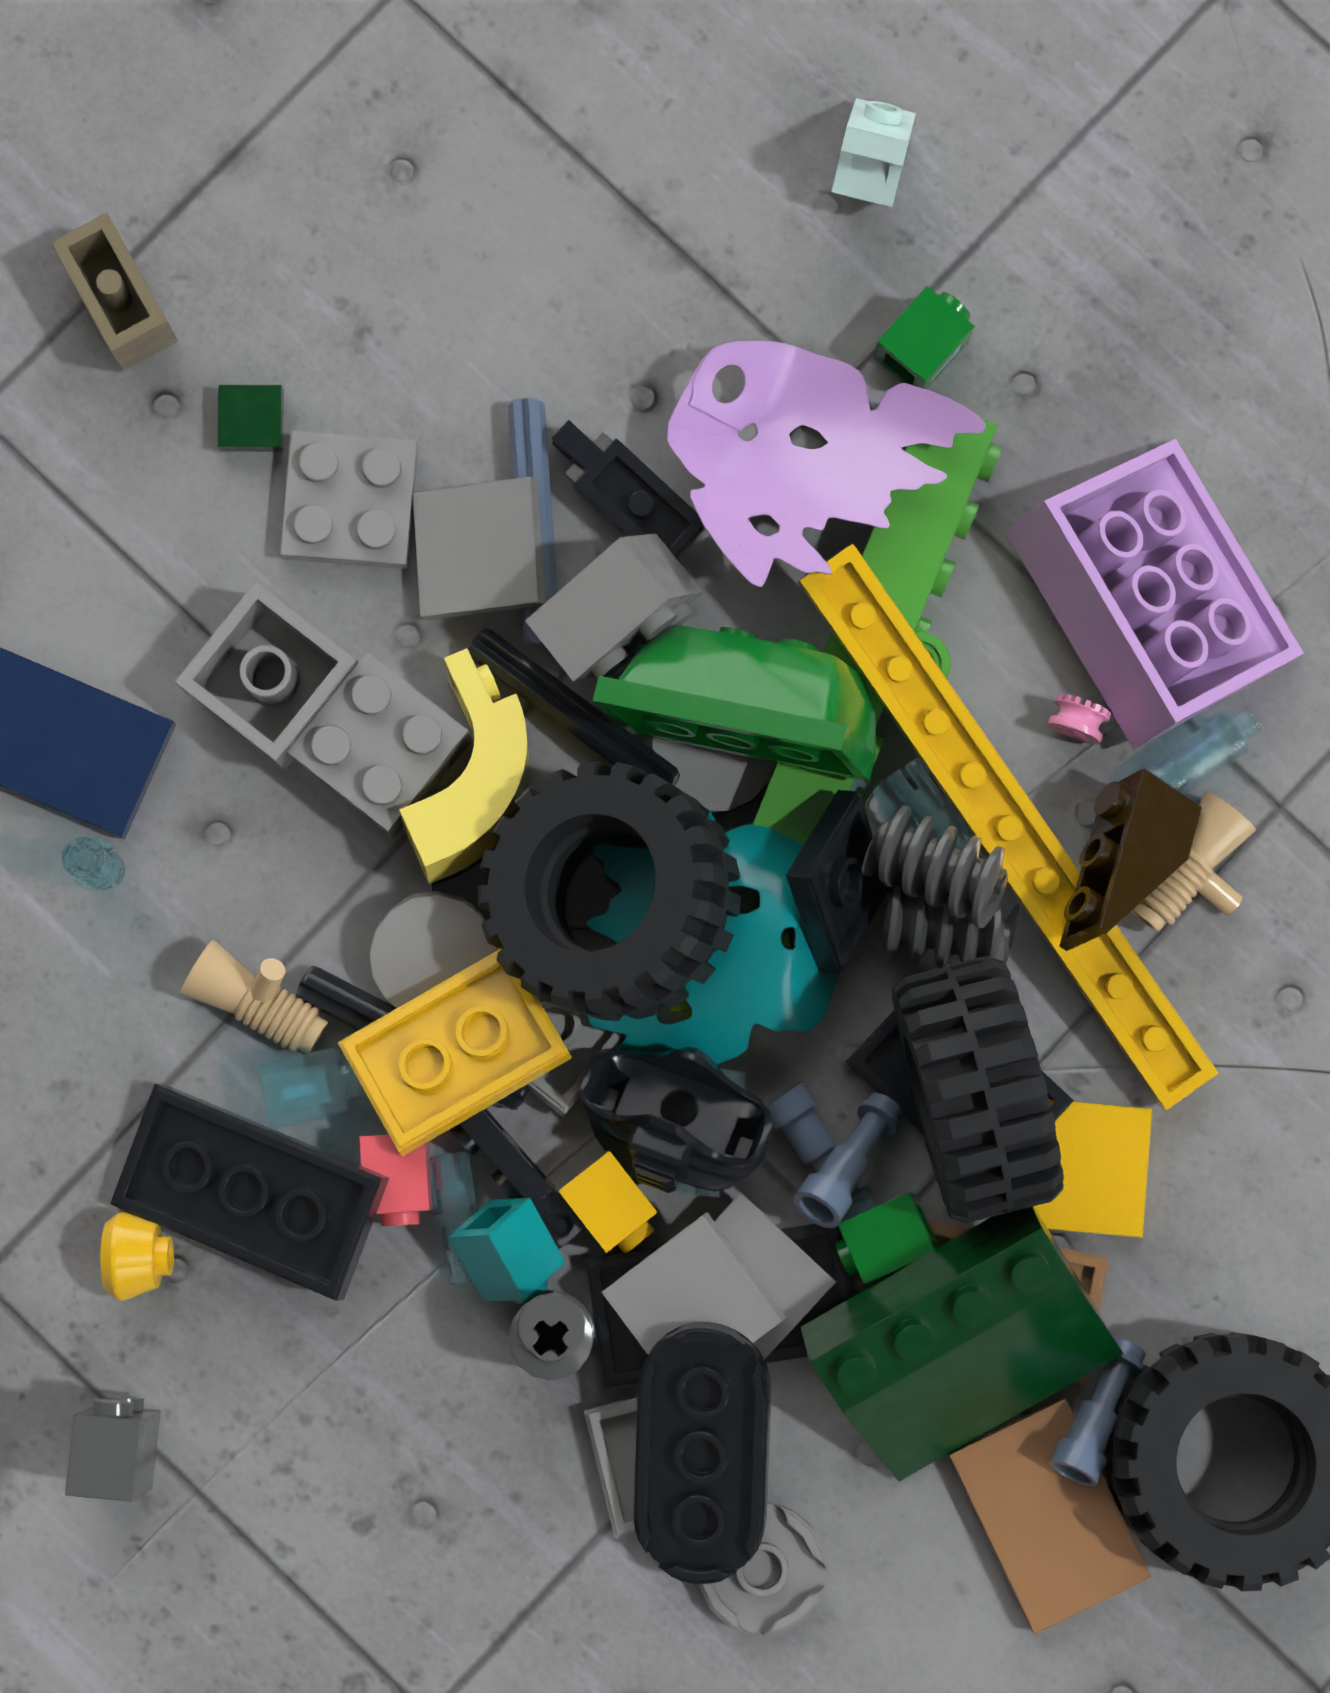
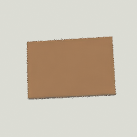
M1064 1397L981 1436L948 1454L1034 1634L1152 1578L1103 1475L1101 1474L1096 1486H1085L1061 1476L1048 1465L1058 1439L1062 1437L1067 1438L1075 1419Z

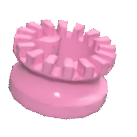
M1058 694L1055 703L1059 706V713L1050 716L1047 725L1067 737L1086 743L1100 744L1103 734L1099 732V725L1102 722L1109 721L1111 712L1099 704H1092L1090 708L1092 702L1090 700H1086L1085 705H1082L1081 697L1076 696L1075 698L1070 694Z

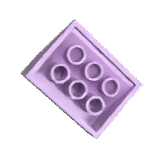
M1176 439L1043 501L1005 532L1134 750L1304 654Z

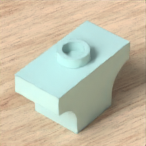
M856 98L846 127L831 192L893 207L916 113L902 110L888 103L865 101Z

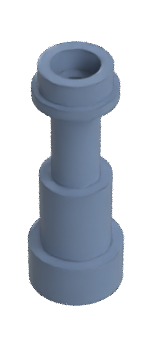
M802 1081L765 1106L770 1112L773 1130L775 1131L780 1128L803 1164L806 1165L810 1162L818 1173L832 1153V1147L836 1145V1142L812 1106L817 1102ZM868 1185L860 1189L857 1186L850 1195L852 1205L841 1222L859 1215L875 1205L874 1200L869 1194L871 1190Z
M879 1093L871 1094L868 1100L860 1104L857 1109V1115L861 1121L846 1144L837 1145L820 1171L809 1174L795 1194V1206L811 1222L825 1228H835L839 1225L852 1205L851 1193L869 1167L866 1160L882 1135L892 1136L899 1129V1121L903 1116L902 1109L893 1099Z
M1115 1337L1124 1354L1106 1363L1091 1399L1082 1401L1067 1438L1062 1437L1058 1439L1048 1462V1465L1061 1476L1085 1486L1093 1487L1097 1485L1107 1462L1103 1453L1118 1419V1415L1114 1412L1130 1374L1136 1375L1142 1372L1144 1368L1142 1363L1146 1356L1145 1351L1136 1344L1122 1338Z

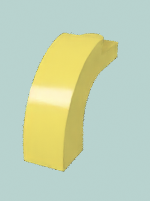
M467 648L445 657L444 663L447 680L474 737V747L470 761L460 777L449 787L399 810L405 833L429 885L469 867L483 857L485 850H491L499 842L501 836L494 833L493 830L502 815L512 819L517 814L520 807L515 803V800L526 791L529 777L526 723L518 696L513 694L500 700L501 696L489 667L485 664L476 668Z

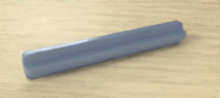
M536 398L513 400L508 406L512 478L532 477L538 480L547 602L557 593L545 405ZM541 606L521 608L523 640L531 646H544L525 622Z

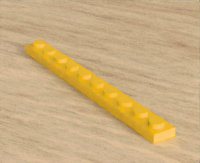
M849 545L826 561L831 569L830 574L809 573L798 581L799 585L972 835L981 838V848L985 854L989 856L996 846L1005 848L1003 868L1008 873V887L1160 1107L1168 1110L1219 1074L1117 925L1108 933L1071 950L1065 951L1059 947L1066 924V919L1064 918L1065 907L1075 892L1080 871L855 545Z

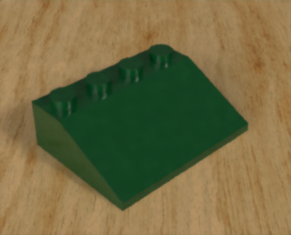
M1034 1206L990 1217L801 1327L811 1365L843 1414L899 1482L1124 1354Z

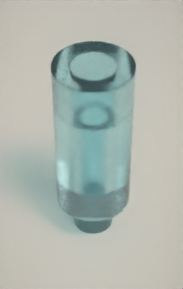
M1245 710L1232 720L1221 714L1143 768L1185 795L1247 753L1248 748L1245 741L1261 731V727L1249 710Z

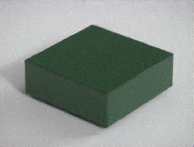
M219 385L218 448L220 451L283 452L284 389L282 385Z

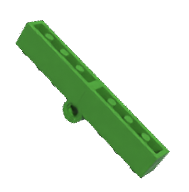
M983 418L981 419L985 422L986 428L982 433H956L953 437V445L950 448L924 443L907 446L905 452L916 457L924 464L947 474V478L938 484H924L917 490L898 489L891 491V503L884 510V514L889 520V528L874 527L862 555L946 679L951 668L949 652L939 638L928 633L932 620L922 617L921 614L929 594L941 598L955 566V562L944 558L953 536L965 540L979 507L978 504L968 501L976 478L987 483L989 482L1002 447L991 443L998 424ZM831 631L823 653L838 657L864 679ZM864 679L876 713L877 725L882 710L886 709ZM877 733L875 761L885 738ZM777 763L753 824L776 830L804 845L837 790L850 791L854 778Z

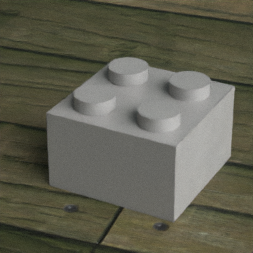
M657 534L620 537L526 619L525 622L573 682L594 676L597 679L599 676L608 677L614 672L619 677L646 641L671 625L682 626L691 618L694 611L689 604L699 597L703 591Z
M255 581L177 678L175 683L191 698L282 769L286 770L293 761L292 757L287 753L288 749L357 665L358 661Z
M367 651L288 749L287 753L297 764L394 839L403 828L399 810L427 798L472 742V738L468 729Z

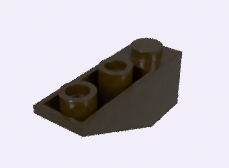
M1145 768L1118 782L1113 781L1105 786L1094 804L1096 817L1089 841L1080 854L1079 864L1081 870L1075 892L1065 907L1064 918L1066 919V924L1059 947L1068 951L1108 933L1189 859L1202 807Z

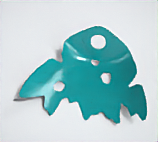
M709 810L708 818L715 821L714 816ZM754 824L740 826L726 832L730 842L727 848L723 850L737 859L740 878L737 881L729 882V887L745 886L758 890L760 893V907L748 914L739 912V916H727L724 930L734 935L727 952L725 953L716 948L708 961L716 970L704 984L691 980L685 985L689 992V997L685 1000L689 1003L692 1010V1016L689 1019L673 1024H664L657 1019V1012L654 1016L638 1020L623 1015L620 1021L600 1020L586 1015L589 1017V1023L598 1029L626 1035L627 1038L616 1051L662 1052L684 1047H695L706 1053L716 1064L735 1058L748 1049L749 1036L754 1024H760L773 1031H810L824 1018L839 974L819 972L786 878V873L804 846L803 844L776 830ZM600 843L593 848L594 855L604 862L605 874L618 883L622 891L610 899L608 911L603 915L590 919L587 922V926L619 943L633 933L649 910L655 890V867L649 849L618 847ZM793 927L795 930V948L793 950L783 947L781 943V934L784 929Z

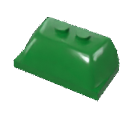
M671 625L641 646L619 679L599 676L592 699L595 704L628 732L864 781H870L876 757V713L864 679L838 657L818 652V648L814 645L796 639L782 638L779 643L757 639V636L733 627H720L718 632L688 626Z

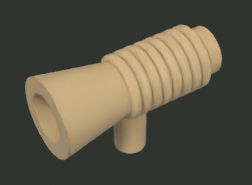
M1208 791L1204 793L1199 803L1202 809L1189 859L1131 911L1135 917L1156 932H1159L1165 923L1173 925L1175 918H1179L1181 915L1180 911L1186 909V904L1191 903V897H1195L1197 891L1225 915L1231 914L1242 901V895L1213 872V868L1256 832V828L1230 804Z
M214 939L210 941L199 956L180 991L181 995L235 1014L237 1021H242L246 1026L250 1025L252 1030H258V1033L261 1035L265 1034L267 1039L273 1038L274 1043H280L283 1048L288 1047V1051L291 1053L299 1049L309 1055L328 1024L327 1021L318 1016V1008H311V1004L308 1002L304 1003L301 998L296 999V995L289 994L286 989L281 990L280 984L286 972L282 962L274 958L265 959L255 976Z

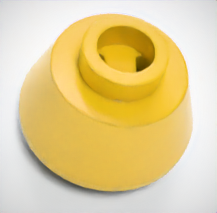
M126 1212L117 1213L105 1223L101 1238L100 1268L102 1284L106 1293L117 1301H126L157 1289L160 1286L162 1276L172 1275L174 1265L173 1239L171 1236L162 1237L160 1225Z

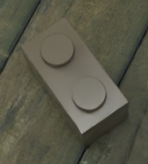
M108 213L51 242L107 346L123 371L178 342Z

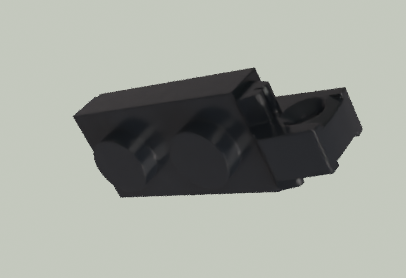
M570 420L551 438L553 440L552 445L572 463L564 475L573 483V488L626 537L657 534L678 560L706 530L698 513L617 438L613 441L602 432L593 442Z
M487 1108L449 1129L471 1155L474 1156L482 1149L497 1166L498 1169L491 1177L509 1199L531 1198L558 1249L566 1245L585 1226L562 1195L555 1189L556 1186Z

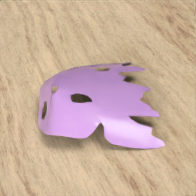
M732 341L712 348L694 371L668 422L667 442L687 471L705 485L704 488L690 491V498L704 527L736 569L752 585L762 587L774 558H778L804 573H831L828 563L803 537V530L805 528L823 530L829 518H838L878 528H889V520L885 516L884 510L891 503V491L898 489L917 490L924 484H938L947 478V474L924 464L916 457L903 451V447L924 443L950 448L953 445V437L956 433H982L986 428V424L977 414L964 405L931 390L906 383H900L888 389L876 410L871 411L864 377L859 370L850 364L817 355L787 343ZM727 365H737L744 373L745 383L743 390L732 402L720 403L714 398L712 392V383L715 375L721 368ZM754 423L758 431L757 436L750 441L740 439L738 432L742 431L745 426ZM804 425L818 431L828 443L821 448L807 449L794 446L789 434L797 427ZM759 515L771 516L780 526V529L771 536L762 535L755 530L749 518Z

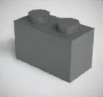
M105 1395V1399H95L93 1407L74 1414L65 1496L132 1502L150 1491L153 1486L160 1411L143 1409L144 1398Z

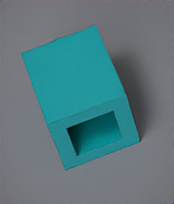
M531 1198L489 1200L448 1237L484 1302L513 1301L515 1304L526 1303L546 1290L548 1287L546 1280L565 1263Z

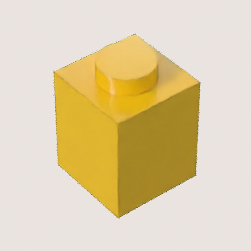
M610 1151L559 1190V1193L606 1253L618 1245L622 1252L626 1254L655 1231L648 1220L658 1212Z

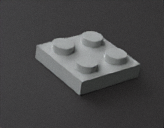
M291 431L280 548L282 559L408 569L413 493L415 491L418 457L417 441Z

